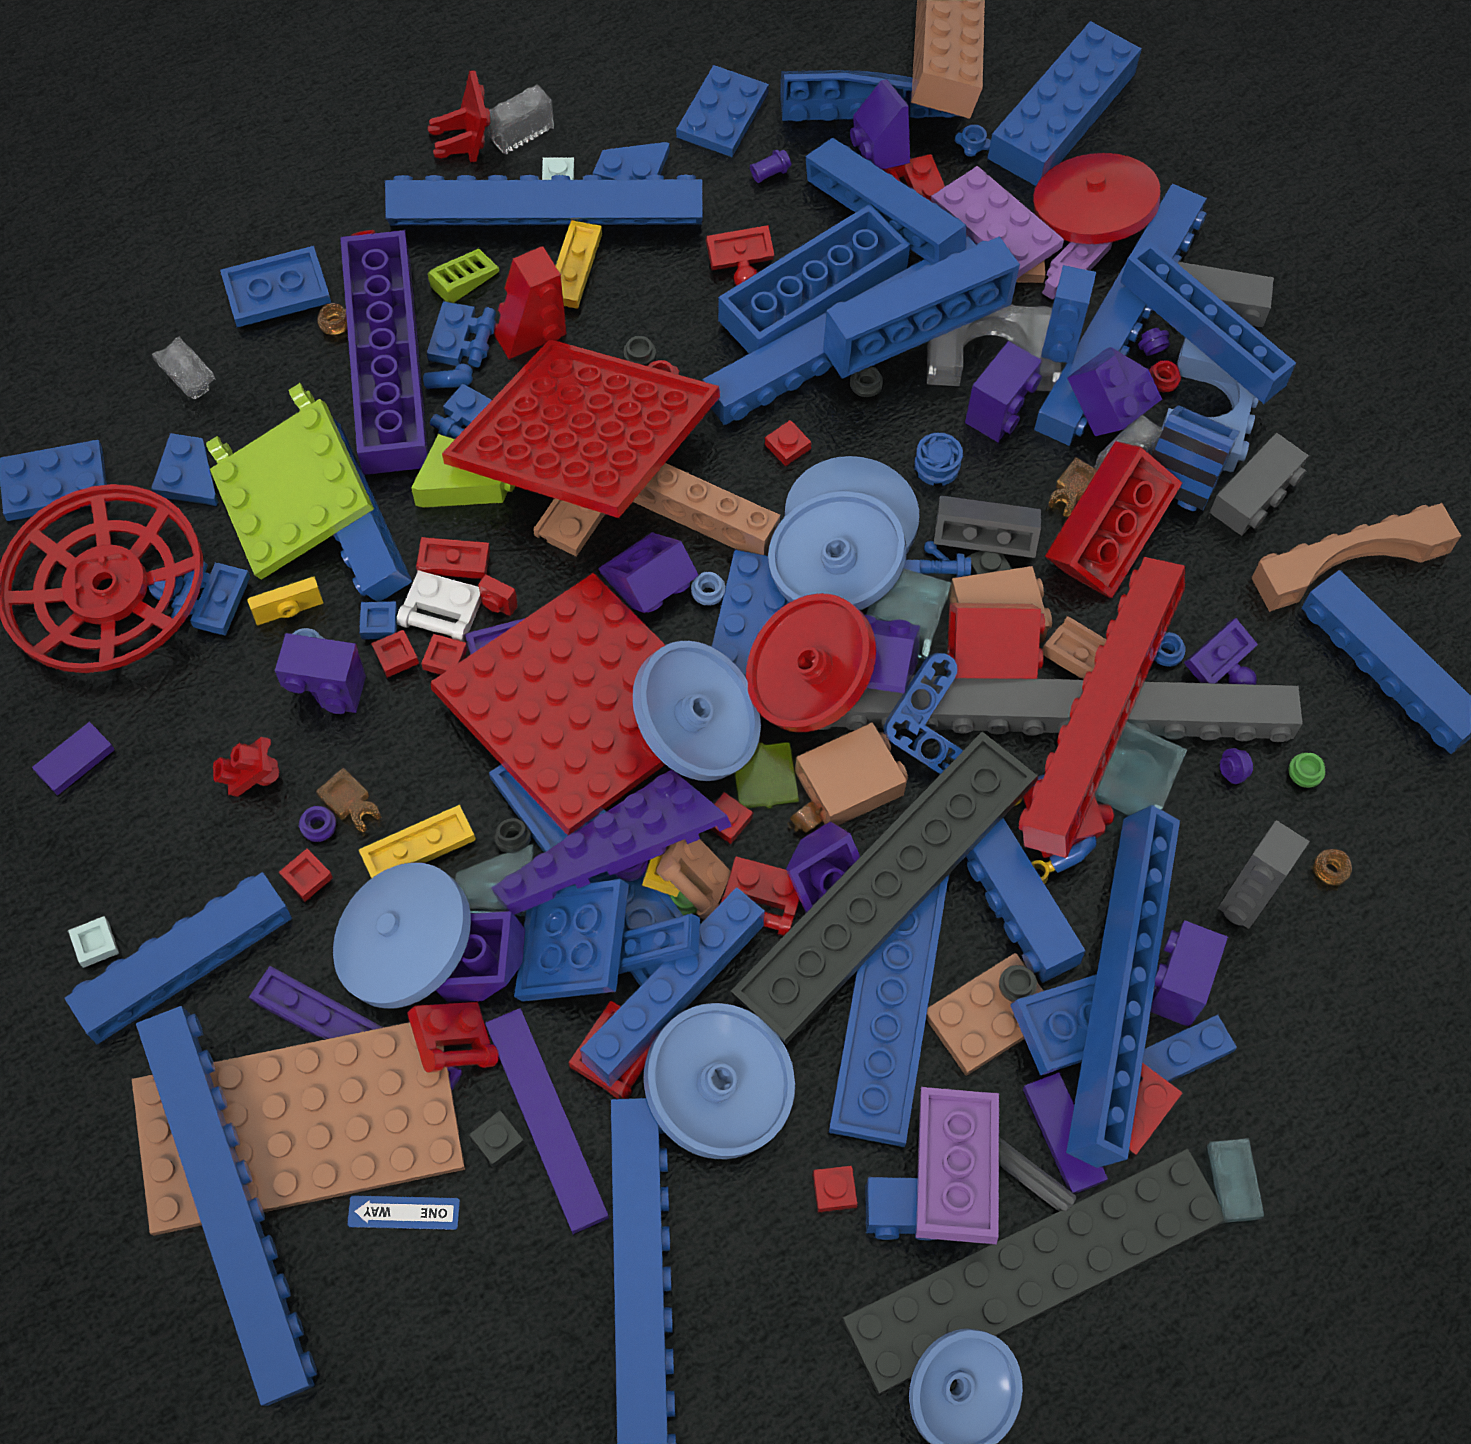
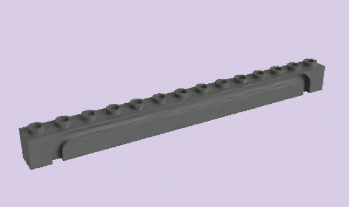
M933 676L931 680H927L925 677L921 680V683L931 686L936 692L940 687L933 684L937 676ZM955 678L925 726L933 731L937 729L953 730L956 733H969L973 730L988 731L991 734H1004L1008 731L1023 732L1027 735H1039L1043 732L1059 733L1061 727L1068 725L1071 719L1070 711L1076 697L1080 698L1083 693V680ZM1144 682L1122 731V735H1129L1133 738L1159 735L1165 736L1168 739L1196 736L1203 740L1233 737L1239 741H1249L1255 738H1270L1274 742L1288 741L1294 739L1302 726L1299 686ZM866 688L858 702L844 716L819 730L831 727H847L855 731L872 722L876 728L884 730L886 719L903 693ZM918 689L912 694L911 703L916 709H923L929 704L930 696L926 690ZM904 720L902 724L895 722L892 728L896 731L906 729L907 721Z

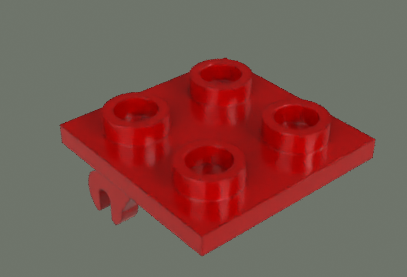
M469 71L461 108L429 120L428 132L432 135H439L444 131L465 129L466 131L455 137L436 142V149L433 150V153L437 158H446L451 154L468 152L470 162H476L479 149L484 147L485 127L490 125V111L484 106V87L482 84H479L476 71Z

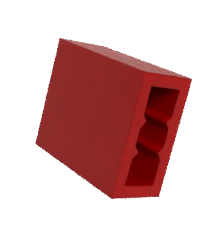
M950 603L947 655L951 656L957 664L955 678L1037 679L1038 669H1041L1043 666L1042 648H1039L1040 634H1043L1045 631V616L1041 613V608L1033 604Z

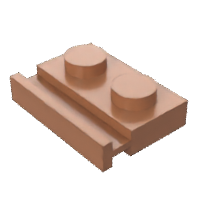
M555 498L534 527V536L538 538L541 536L547 539L548 543L577 556L605 514Z
M1067 616L1064 623L1058 627L1044 644L1042 651L1045 657L1084 680L1087 671H1093L1096 651L1099 645H1105L1106 639Z

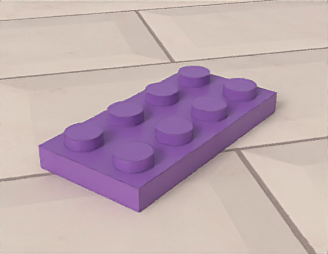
M978 166L931 196L932 203H936L940 208L966 224V236H969L976 245L982 241H989L1000 236L1020 264L1017 278L1060 250L1063 246L1064 239Z
M921 1087L916 1238L997 1244L999 1219V1093Z

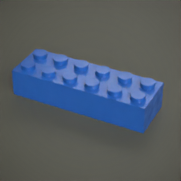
M1090 21L992 133L988 159L1036 186L1050 169L1058 165L1135 75L1142 48Z
M869 204L719 296L718 321L750 354L826 313L827 309H830L836 303L846 302L906 270L910 244Z
M999 236L989 241H982L973 248L961 253H953L945 260L933 265H925L917 272L905 277H897L877 289L867 290L856 298L846 302H838L830 309H827L823 350L841 378H845L1011 305L1020 264Z

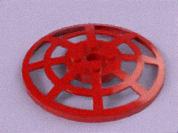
M110 484L92 486L67 494L54 500L33 515L10 541L1 559L0 619L3 627L18 647L31 658L48 667L67 672L91 673L126 666L147 656L163 645L180 628L190 614L199 595L203 579V555L200 542L194 528L181 510L168 499L150 490L131 485ZM106 501L137 502L157 510L146 527L130 521H108ZM91 505L94 519L93 524L73 531L57 544L42 533L47 526L63 515L80 507ZM168 517L176 522L186 535L193 553L192 557L175 563L169 547L158 535ZM110 532L130 533L139 536L132 548L128 550L121 546L111 545ZM96 535V547L86 550L77 557L67 552L80 541ZM33 543L47 554L37 571L33 590L12 591V582L16 568L26 549ZM152 544L160 553L165 567L146 572L140 559ZM58 562L67 568L62 580V588L46 589L47 581L54 565ZM194 570L191 588L182 608L174 619L163 614L173 596L176 577ZM113 579L112 584L107 589L97 590L102 580ZM165 581L163 594L155 609L142 602L147 586L154 584V582ZM65 601L73 611V614L58 627L50 617L46 603ZM34 604V609L40 622L50 634L35 646L29 643L18 628L13 615L12 605ZM132 612L144 619L142 623L132 630L116 636V621L127 617ZM85 621L101 624V639L99 640L83 639L71 634ZM152 625L162 629L155 638L140 648L121 657L114 658L115 646L137 638ZM61 642L81 649H100L99 662L84 664L62 662L45 654Z

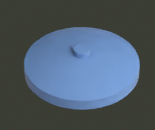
M856 456L828 459L806 470L791 487L786 500L785 516L804 501L821 494L836 491L859 492L879 499L895 513L903 528L907 553L915 541L919 525V507L916 496L907 481L900 474L881 462Z
M836 491L821 494L804 501L783 518L771 538L768 562L778 590L789 602L806 595L824 593L844 598L859 610H862L881 599L895 585L905 565L907 547L901 523L895 513L885 503L864 493Z
M677 641L660 648L641 665L633 686L634 714L643 738L664 764L685 777L700 781H714L733 774L748 763L759 742L761 728L760 713L756 710L749 697L747 679L728 657L703 643Z
M426 863L400 864L384 870L370 879L359 889L346 906L334 937V965L344 987L360 1000L379 1008H399L411 1005L439 988L452 974L461 960L470 934L471 913L463 889L444 871Z
M722 1003L703 1004L692 1007L677 1015L661 1029L653 1040L644 1066L646 1099L658 1125L675 1143L699 1156L713 1159H731L747 1155L759 1149L781 1130L793 1105L795 1078L792 1062L780 1037L757 1015L734 1005Z

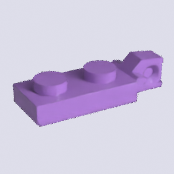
M1070 242L1051 262L1046 274L1049 278L1045 281L1046 285L1042 293L1053 300L1056 295L1063 265L1090 271L1111 249L1113 242L1102 244Z

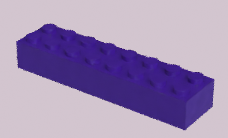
M405 230L340 237L356 444L363 475L420 469L429 453L410 254Z

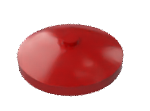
M1113 153L1081 155L1061 162L1050 169L1039 180L1034 191L1035 215L1064 240L1081 244L1109 243L1129 237L1147 226L1157 214L1160 206V183L1153 170L1137 159Z
M824 593L800 597L778 610L758 633L747 661L746 679L748 681V694L756 710L774 725L793 732L815 731L834 723L844 716L864 693L874 670L876 641L868 619L857 607L844 598Z

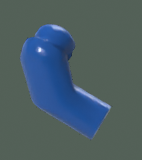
M459 364L455 370L428 372L423 376L424 386L427 389L459 388L462 383L468 386L473 381V370L467 364Z

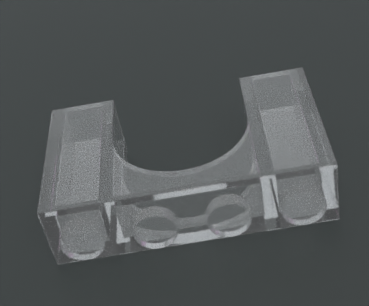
M1010 305L928 341L927 384L959 386L963 370V347L976 337L997 335L1010 340L1015 345L1042 360L1039 372L1042 375V379L1036 390L1051 391L1061 374V362L1042 358L1041 353L1052 308Z

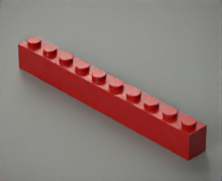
M1144 557L1139 570H1133L1129 583L1130 590L1127 595L1123 594L1120 598L1116 620L1111 619L1109 622L1105 645H1099L1096 651L1095 667L1092 672L1087 671L1083 680V693L1080 698L1076 697L1072 703L1071 719L1068 725H1063L1060 729L1057 750L1055 753L1050 752L1045 765L1046 774L1043 780H1038L1034 786L1030 809L1025 808L1021 814L1019 830L1023 831L1025 847L1064 858L1068 857L1185 590L1184 565Z

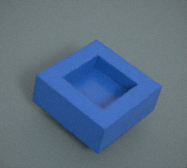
M361 602L359 632L361 639H383L397 633L396 620L398 608L396 602Z

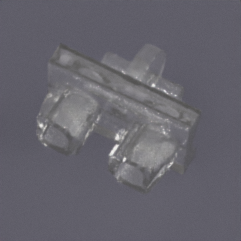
M180 337L174 339L167 348L152 354L154 361L188 397L191 396L193 399H197L209 391L208 384L215 380L213 372Z

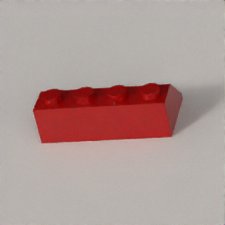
M1115 441L1045 557L1066 574L1103 595L1113 598L1182 485V482L1143 448Z

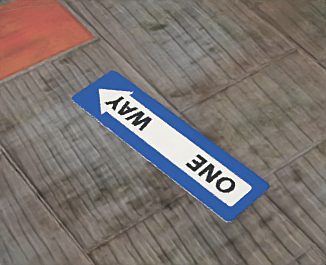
M351 1196L348 1226L455 1230L458 1227L460 1200L458 1198Z

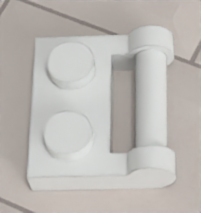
M418 570L404 605L398 611L396 623L406 628L410 625L465 642V634L469 633L481 603L479 587ZM417 608L458 619L459 621L452 623L417 613L416 610Z

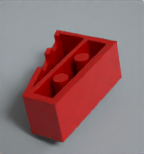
M539 247L513 258L504 288L507 296L505 302L499 305L498 311L501 316L493 333L508 359L546 344L549 339L557 341L560 337L566 335L561 274L544 247Z

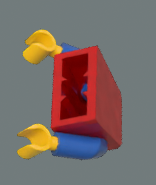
M1045 774L1038 776V780L1042 781ZM1035 784L1023 796L1027 809H1030L1033 802L1032 793ZM1094 795L1067 858L1041 851L1043 858L1049 857L1050 861L1046 863L1041 860L1031 862L1035 869H1041L1044 872V876L1040 877L1044 884L1048 880L1050 872L1056 870L1059 873L1081 862L1096 847V839L1105 832V825H1110L1113 822L1114 813L1109 804H1098ZM1022 798L1014 806L1018 805Z

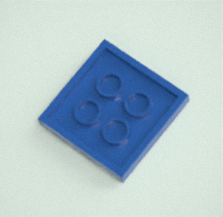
M621 879L591 883L577 889L576 885L568 886L558 890L554 899L527 909L524 923L523 960L517 973L514 997L521 1001L616 992L629 884Z

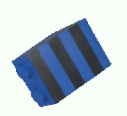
M1179 405L1169 414L1152 457L1182 482L1174 496L1178 500L1177 504L1191 511H1196L1197 508L1204 510L1240 431Z

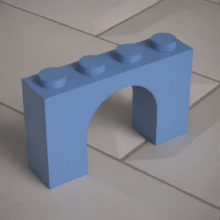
M1184 338L1177 362L1180 375L1218 387L1227 395L1231 402L1232 410L1229 413L1219 417L1207 418L1240 431L1223 469L1233 472L1238 460H1245L1249 442L1244 441L1245 434L1250 435L1255 415L1250 414L1251 407L1256 408L1258 399L1187 338ZM1168 408L1166 417L1161 428L1160 435L1167 421V418L1169 414L1173 411V409Z

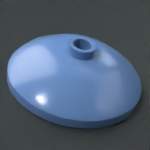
M967 1328L955 1330L941 1336L922 1354L914 1369L910 1383V1410L918 1431L930 1444H997L1012 1427L1020 1409L1023 1392L1020 1367L1009 1347L999 1338L985 1331ZM956 1379V1387L950 1391L951 1383Z

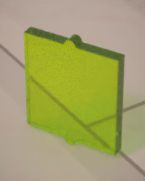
M758 743L748 763L735 772L739 803L746 808L758 806L772 808L775 804L798 802L799 798L790 743L772 745Z

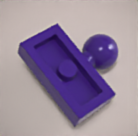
M1235 618L1223 626L1184 663L1200 683L1215 684L1228 673L1229 684L1256 685L1257 677L1255 672L1248 667L1240 666L1238 662L1258 644Z

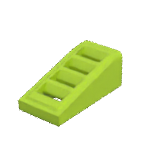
M477 249L434 268L428 272L430 287L446 302L454 303L497 274L499 267L480 249ZM480 261L485 268L480 269L475 263ZM470 267L474 273L470 274L466 269ZM462 274L464 277L459 278L457 275Z

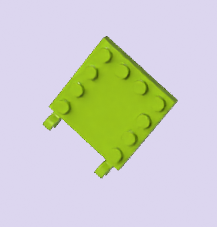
M300 383L289 389L290 396L300 409V412L234 454L228 443L222 445L218 436L206 443L209 452L218 463L210 468L211 474L252 571L261 580L374 509L327 404L321 399L315 401L309 390L305 392Z

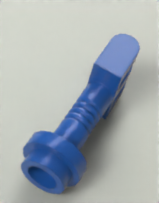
M957 554L956 560H942V562L941 560H906L902 574H956V578L971 576V557Z

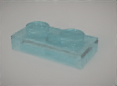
M1249 1138L1210 1142L1207 1148L1217 1199L1222 1208L1224 1219L1222 1223L1258 1220L1264 1217Z

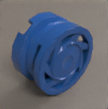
M932 433L921 439L916 449L914 468L919 474L918 477L925 483L933 486L934 483H942L943 486L956 479L963 458V450L959 441L946 433Z

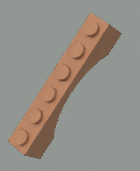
M1442 503L1430 507L1422 505L1409 514L1402 516L1391 515L1380 523L1371 526L1363 524L1354 528L1351 532L1340 536L1338 534H1331L1312 545L1300 544L1287 553L1280 555L1276 553L1269 554L1258 562L1252 580L1270 612L1300 602L1308 587L1318 576L1344 561L1363 556L1387 555L1421 563L1449 554L1461 535Z

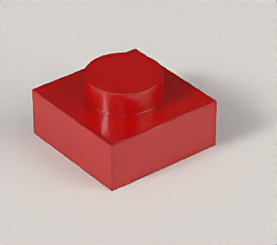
M791 420L765 437L767 448L785 466L811 449V441Z
M485 574L478 584L481 602L493 612L498 613L501 611L511 616L518 606L515 589Z
M404 630L371 643L386 677L419 664L418 658Z
M433 634L421 663L423 670L440 675L464 660L468 650L466 642Z
M724 792L714 805L728 816L731 827L719 831L716 826L710 830L732 844L753 818V812Z
M308 849L304 850L279 871L281 878L304 902L333 878L331 872Z
M852 1166L813 1170L818 1212L857 1207Z

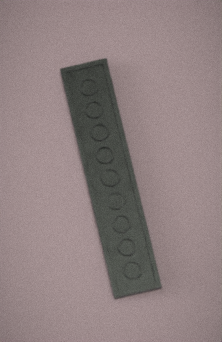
M981 732L731 990L732 995L750 1012L757 1015L787 1044L1038 781V775L984 732Z
M1186 1149L1072 1205L1068 1211L1061 1210L998 1241L997 1244H992L843 1317L842 1322L877 1394L880 1395L912 1379L914 1369L922 1354L941 1336L955 1330L968 1328L982 1330L996 1337L1224 1223L1228 1218L1191 1153Z

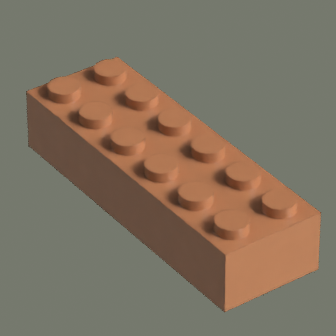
M917 0L911 103L966 118L971 117L983 87L985 0Z

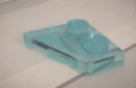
M528 845L518 852L502 854L457 872L456 882L463 889L467 897L470 913L508 912L496 899L491 887L502 881L507 875L516 872L531 862L534 855L533 845ZM526 910L515 915L526 916Z

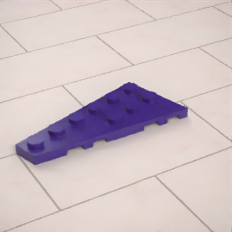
M671 769L667 773L658 776L653 782L638 792L629 795L624 801L606 813L597 816L595 820L577 832L568 835L563 841L545 853L536 856L534 860L516 872L507 875L502 881L491 887V890L505 909L515 915L554 899L558 890L573 884L579 889L591 884L590 877L608 871L609 876L664 854L666 847L681 840H686L687 844L700 839L699 833L716 826L721 831L731 827V823L723 811Z

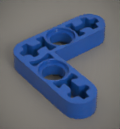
M934 653L925 659L884 724V734L891 743L939 774L949 766V764L943 762L942 768L938 767V764L946 758L949 748L952 749V752L947 756L953 760L964 751L925 726L957 674L955 660L944 653ZM945 660L944 668L948 673L946 676H937L933 684L940 686L936 692L931 686L921 683L923 677L931 680L935 674L932 664L934 662L941 663ZM918 689L926 690L930 696L929 704L923 709H916L911 703V696ZM906 720V729L915 735H918L919 729L923 730V733L915 739L912 749L908 747L913 742L911 739L903 735L898 736L897 739L894 737L896 730L892 727L895 722L902 724ZM934 738L938 741L940 750L936 757L927 759L922 755L921 746L925 740Z

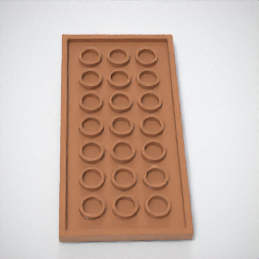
M410 1022L213 1062L215 1072L210 1073L214 1088L220 1086L224 1093L228 1108L223 1109L222 1112L226 1124L233 1123L240 1141V1145L235 1146L239 1161H246L252 1176V1182L247 1184L251 1198L257 1197L264 1212L465 1170L448 1067H444L440 1072L429 1073L424 1070ZM437 1046L438 1049L445 1052L444 1046ZM149 1075L132 1079L150 1234L154 1236L201 1226L202 1224L154 1077Z

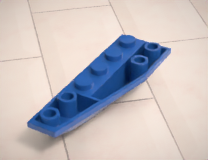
M850 70L781 71L782 121L853 119V115L879 82L885 79L890 82L908 105L909 117L950 118L959 115L911 103L912 77Z

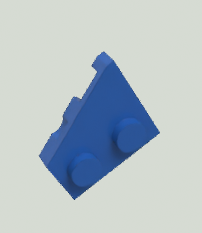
M662 142L602 150L593 175L601 176L602 180H614V176L630 175L633 176V180H646L648 175H661L670 152V143Z
M170 433L151 488L152 492L164 498L217 506L218 499L203 438Z

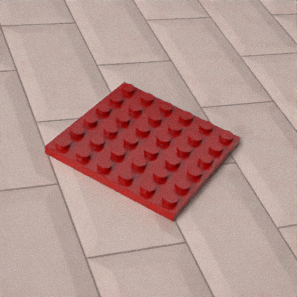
M549 339L442 453L444 464L619 518L720 398L719 386Z
M594 573L431 681V690L567 835L576 831L666 765L654 754L643 738L633 708V686L638 670L650 655L664 647L665 644Z

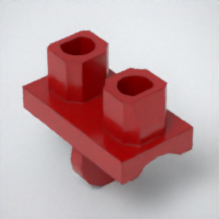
M260 737L251 745L237 744L232 749L231 759L220 757L213 763L214 781L228 784V795L237 797L256 783L262 786L272 784L279 776L277 761L267 756L271 739Z

